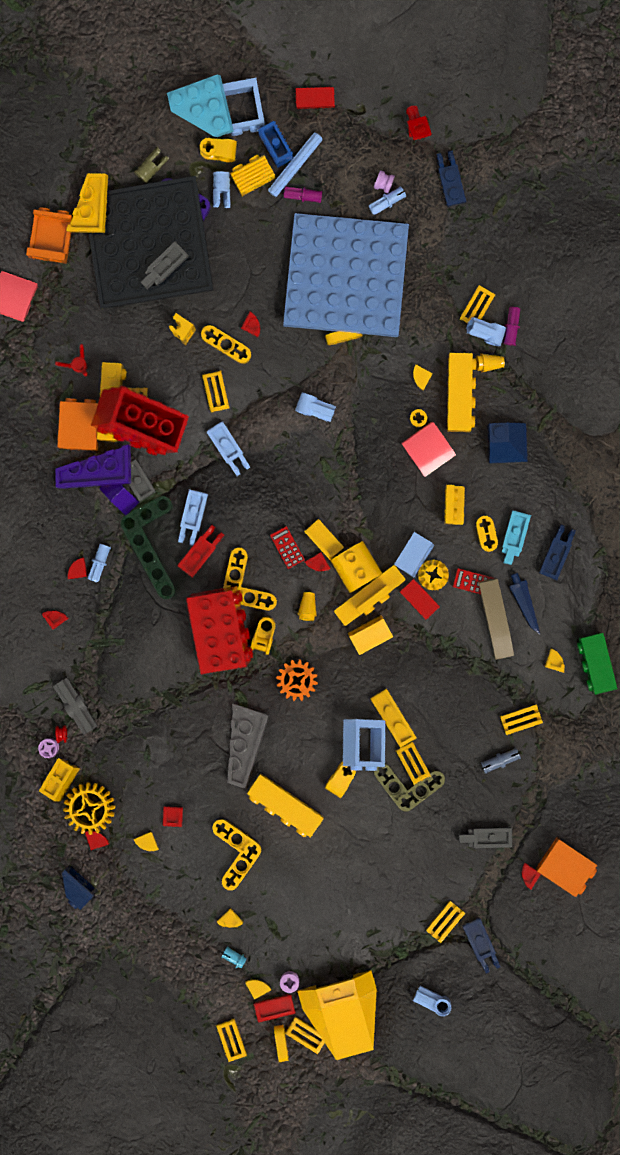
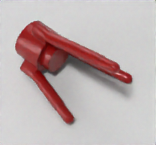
M80 344V356L74 358L70 364L55 362V365L69 369L72 368L75 372L83 373L84 376H87V362L84 360L83 344Z

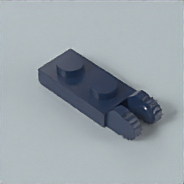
M448 151V159L451 165L448 167H444L441 153L436 154L439 166L438 172L447 207L466 203L453 151Z
M562 524L559 526L556 536L551 542L539 571L540 574L554 580H558L576 530L571 529L566 542L561 541L560 537L565 527Z
M480 917L463 924L464 931L485 973L490 972L484 960L489 956L492 957L494 966L500 968L501 966L495 956L496 952Z

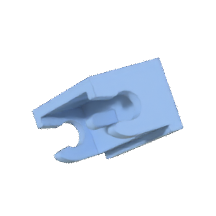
M414 532L394 565L415 577L433 549L434 544Z

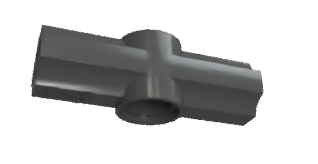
M68 677L53 686L63 701L66 712L74 719L83 735L98 726L88 710L87 703L77 693Z

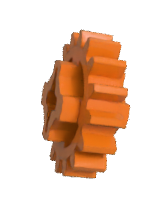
M300 659L298 664H295L294 660H291L290 666L285 663L286 669H279L282 675L276 677L281 680L277 684L278 687L282 686L283 688L280 693L286 692L287 699L290 695L293 696V701L297 697L303 701V695L309 698V691L315 692L312 686L318 684L317 681L313 680V678L317 677V674H312L314 667L309 669L308 662L302 665ZM299 667L304 669L302 673L295 672L293 668ZM288 673L290 679L289 682L285 685L284 677L285 674ZM296 675V677L305 675L302 677L300 681L302 683L301 685H298L296 683L290 686V684H292L294 680L293 676ZM310 676V684L307 688L304 683L305 679ZM297 688L301 693H293L289 690Z

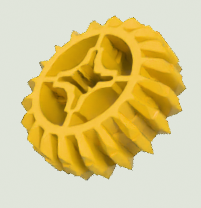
M87 782L86 789L83 784H79L80 791L74 787L72 792L75 795L67 794L71 801H64V804L69 805V807L64 808L63 811L70 813L65 816V819H72L68 825L71 826L75 823V831L82 827L81 834H84L86 829H88V833L91 835L93 828L96 833H99L100 827L102 829L107 828L104 822L108 824L112 822L108 816L114 817L115 813L110 811L116 808L115 805H109V803L114 801V798L107 799L110 791L103 794L102 791L105 787L102 786L97 790V783H94L93 788H91L90 782ZM87 793L97 795L102 801H92ZM81 795L82 808L75 811V801ZM86 804H88L89 806H96L92 810L93 813H90L89 810L83 811L87 807ZM104 806V815L100 821H97L96 810ZM77 816H87L92 824L81 821Z

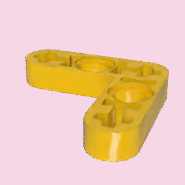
M234 549L230 555L223 588L231 587V585H227L228 581L236 584L239 583L238 590H241L243 601L240 602L241 605L262 610L274 609L277 605V599L273 594L242 587L248 554L245 549ZM239 551H242V555L245 556L239 563V565H243L242 569L234 566L231 567L232 562L236 564L237 558L234 557V554H238ZM234 569L238 570L241 574L240 578L236 581L230 578V572ZM251 592L255 595L253 603H246L244 600L246 593ZM258 594H262L261 599H267L270 596L274 604L269 605V608H267L265 603L260 602V606H257Z
M218 819L213 824L214 834L240 852L222 878L223 887L227 890H234L259 857L261 846L257 841L227 820ZM222 823H224V828L228 831L230 830V828L233 829L228 839L224 837L227 835L226 832L217 831V824L221 825ZM233 834H240L242 842L239 844L233 843L231 840ZM255 845L257 853H252L249 857L253 859L252 862L246 857L241 856L243 853L245 855L249 853L248 846L253 847ZM240 860L247 863V868L243 871L238 870L236 867V863ZM231 869L237 874L242 875L240 878L238 875L235 877V885H227L226 878H231L234 872H231Z

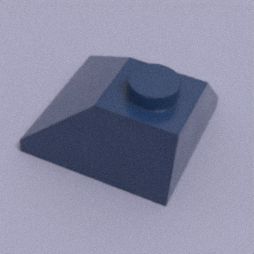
M489 423L487 425L489 464L528 462L526 423Z
M71 865L62 872L66 898L69 899L68 903L73 908L81 910L98 890Z

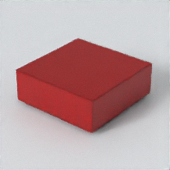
M164 806L163 826L182 827L183 807Z

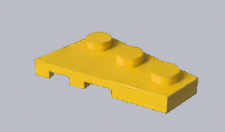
M87 173L79 195V202L77 207L74 208L73 218L70 225L68 224L67 232L105 233L107 174Z

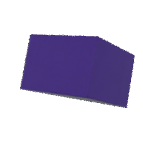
M122 484L105 485L99 488L126 516L140 503Z

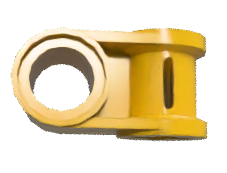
M205 138L200 143V154L207 160L235 162L237 141L232 139ZM207 146H211L210 152H206Z
M263 617L259 621L251 644L252 650H260L269 655L276 627L273 618ZM265 620L272 623V629L269 631H265L262 628V622Z
M343 761L325 785L326 790L339 798H342L356 774V770H351V773L347 772L345 774L343 767L347 768L348 766H343Z

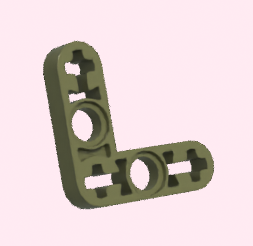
M387 764L381 768H387L386 774L388 777L393 775L394 778L389 779L386 784L383 783L386 780L385 777L378 775L379 767H377V771H374L377 780L402 811H410L445 783L443 773L434 770L430 772L431 777L425 778L407 790ZM434 774L436 776L440 775V783H433L431 785L433 789L430 790L428 785L424 783V781L428 780V783H430L433 780L432 776ZM391 782H397L400 785L397 792L389 790ZM420 785L426 787V794L424 796H418L415 792L416 788ZM412 791L414 797L418 800L414 802V799H412L411 801H409V807L405 805L402 807L401 799L410 798L411 795L408 793Z

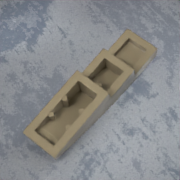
M498 578L479 582L494 657L497 660L514 656Z

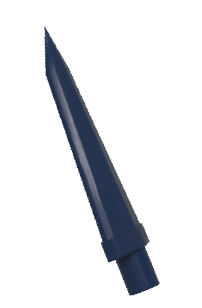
M518 573L512 574L511 578L514 584L509 586L510 591H512L530 628L540 634L527 580L521 581Z

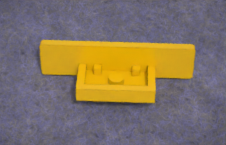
M393 565L338 607L334 613L346 626L363 613L368 615L375 609L373 605L378 601L382 604L390 598L389 593L403 583L405 578L397 567Z

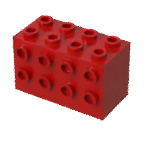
M119 386V388L111 387L110 389L102 390L91 426L97 428L96 431L101 434L107 435L109 433L114 435L113 438L122 442L126 440L130 442V446L138 449L141 447L145 448L147 453L157 456V454L177 453L189 416L177 409L169 408L161 402L151 400L143 394L130 391L127 387Z
M237 586L192 593L186 599L200 673L206 674L247 667L251 658H253V650L251 646H248L247 639H250L248 628H245L244 625L246 613L245 609H241L240 602L243 601L241 590H238Z

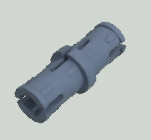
M515 747L501 755L498 753L496 757L481 762L482 767L490 765L483 769L485 774L499 767L504 768L506 764L521 759L519 754L511 757V755L518 753L517 748Z

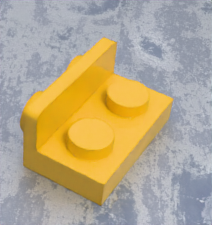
M445 486L444 524H464V486Z

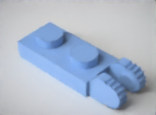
M223 421L206 431L236 476L240 474L238 467L233 463V460L236 458H240L244 468H250L242 455L243 452Z
M189 489L178 542L183 543L187 528L193 530L190 537V545L195 544L208 494Z

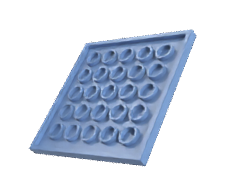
M295 213L283 326L398 337L409 224Z

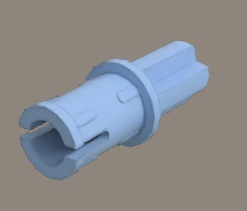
M399 186L387 195L383 194L382 198L371 203L369 209L372 214L376 215L387 207L391 208L394 203L406 198L405 192L397 196V194L404 191L403 188Z
M99 543L95 559H92L93 565L88 576L89 580L99 581L104 565H107L105 562L111 547Z

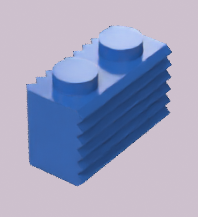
M275 121L258 130L259 136L277 168L293 159V152H291L289 145L285 142L282 132H280Z

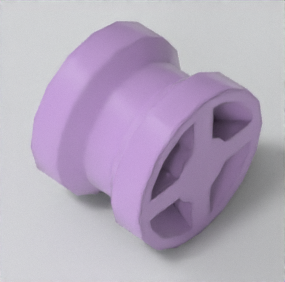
M380 170L374 188L377 190L383 189L385 193H389L395 176L392 174L386 175L384 171Z
M47 738L40 742L38 751L44 758H51L58 753L59 744L55 739Z
M287 971L282 974L280 979L281 989L286 993L295 992L299 987L298 975L293 971Z

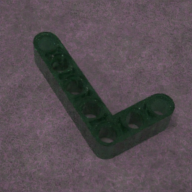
M165 496L158 497L125 515L121 520V527L158 595L163 599H171L176 594V587L143 529L144 526L172 510L173 503ZM161 500H167L169 503L168 508L164 511L159 509V502ZM145 509H150L152 512V516L148 520L142 517V512ZM129 518L135 521V526L132 529H127L125 526V522ZM138 535L144 537V543L141 546H137L134 542L135 537ZM146 552H151L154 556L153 560L149 563L144 560ZM157 568L163 572L162 578L158 580L153 577V571ZM166 585L172 588V593L169 596H164L162 593V588Z

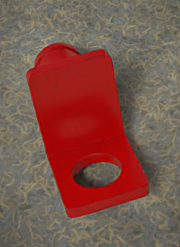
M417 106L407 108L409 136L413 140L431 136L426 116L420 117Z

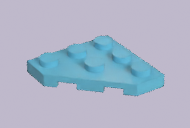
M220 75L206 78L167 93L171 112L212 136L219 137L234 132Z

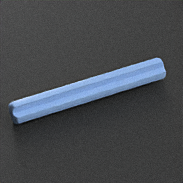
M312 134L270 186L268 191L271 195L277 197L322 142L323 139L319 134Z

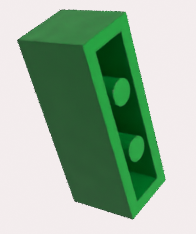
M604 633L579 638L577 648L579 654H583V671L588 673L589 680H586L588 690L596 695L618 689Z

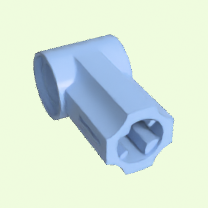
M475 317L471 318L466 327L468 334L484 339V342L498 347L501 346L506 327L502 325L488 323Z
M301 392L295 411L331 422L336 406Z
M420 985L413 1001L436 1012L439 1016L448 1015L451 1011L450 999ZM439 1002H446L448 1008L440 1010L437 1005Z

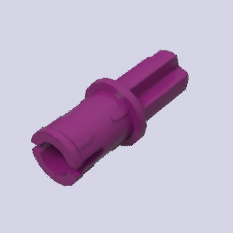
M285 187L284 198L302 200L303 203L304 201L321 203L322 191L309 190L306 187L303 189Z
M518 307L509 308L507 324H505V345L516 346L517 331L520 329V326H518L520 308Z

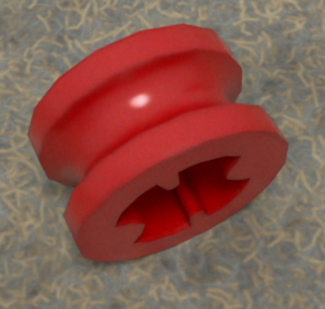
M66 725L62 728L56 726L57 743H60V741L66 743L68 740Z

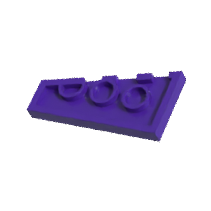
M125 445L122 448L89 457L81 462L77 461L56 468V488L131 484V446Z

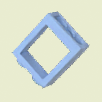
M256 78L223 84L225 96L254 91L259 118L257 120L232 124L234 132L228 134L237 136L243 134V131L248 130L250 132H258L260 128L264 127L265 123Z
M343 720V766H351V770H362V767H365V771H377V767H385V721ZM360 728L371 729L370 762L359 761Z

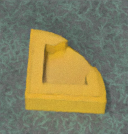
M415 365L413 371L414 381L423 391L433 373Z
M550 649L545 667L564 673L565 665L562 657L557 651Z
M152 831L134 839L135 843L143 850H159Z
M230 908L217 920V923L223 927L233 928L242 925L244 921Z
M255 979L245 981L254 1000L271 991V987L263 981Z

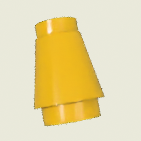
M482 353L476 356L477 371L483 373L504 368L505 361L503 356Z
M303 593L298 611L300 620L314 621L315 616H317L315 593Z

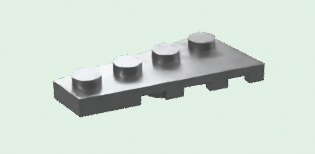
M232 704V732L227 783L247 789L270 715Z

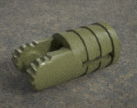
M158 147L134 171L135 175L145 184L169 160L167 156H164L156 165L152 162L161 151Z

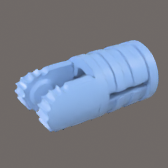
M213 172V207H219L220 194H223L224 208H230V172Z

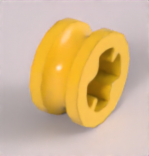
M414 410L410 415V421L413 426L422 427L427 422V415L423 410ZM420 413L421 416H424V421L421 420L422 423H417L416 420H413V417H416L415 414Z

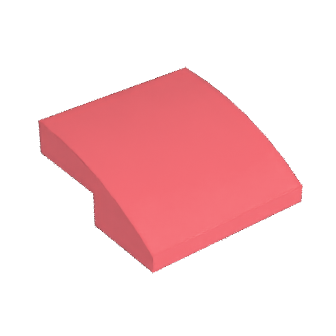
M1 271L0 314L24 322L38 284Z
M433 421L401 443L424 477L456 455Z

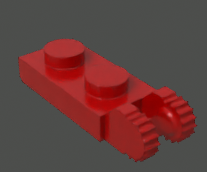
M213 525L209 527L203 536H200L178 564V567L192 578L224 537V534L221 532L212 544L206 540L214 532L215 527Z

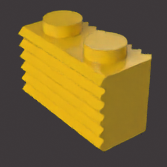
M256 155L249 160L250 163L244 166L239 164L232 169L233 172L230 174L241 196L275 179V174L264 155L261 157Z

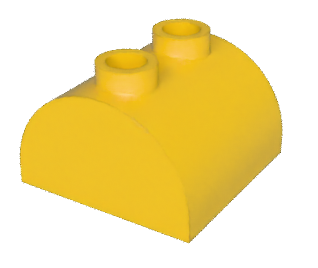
M363 541L330 560L349 593L382 574Z

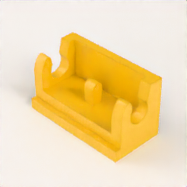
M175 313L173 318L179 326L176 327L177 329L173 326H169L173 335L186 346L196 328L192 323Z
M381 615L348 633L359 655L393 637Z
M60 758L55 762L39 792L53 801H61L80 770L79 767L68 763L69 761Z

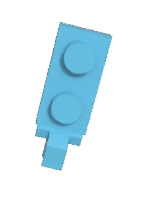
M512 510L502 545V553H506L504 564L512 565L514 556L519 557L531 515Z

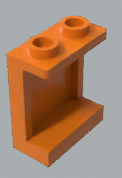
M42 207L39 210H33L34 221L30 247H27L26 255L32 259L67 264L71 232L66 230L73 217L69 215V212L58 210V213L50 212V209Z
M66 398L65 402L60 401L59 449L98 451L97 428L91 426L98 405L96 400L85 399L84 403L77 402V399Z
M556 837L536 867V870L577 897L578 894L581 895L584 892L587 880L589 878L592 879L596 874L597 864Z

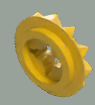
M429 560L421 565L418 578L421 585L426 589L438 590L447 583L449 572L446 565L441 561ZM437 567V575H439L441 579L434 578V580H432V582L430 583L431 576L425 572H433Z

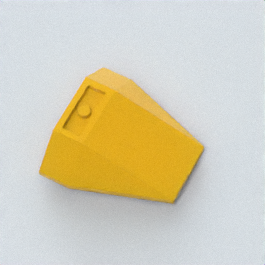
M372 970L355 974L351 979L319 988L315 985L297 990L303 1011L336 1060L374 1050L377 989Z

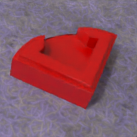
M249 312L241 329L259 337V321L252 312Z
M321 552L305 561L306 565L315 571H327L330 569Z
M80 558L71 565L68 571V579L88 577L85 558Z
M47 611L42 614L53 630L69 619L67 615L60 611Z
M88 831L85 832L90 850L110 844L108 839L101 833L93 831L89 835Z
M524 862L522 866V879L526 886L532 889L541 874Z

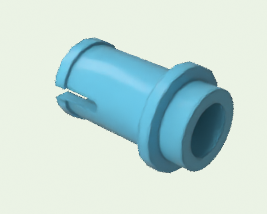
M228 946L221 957L236 965V968H242L247 960L244 954L240 955Z

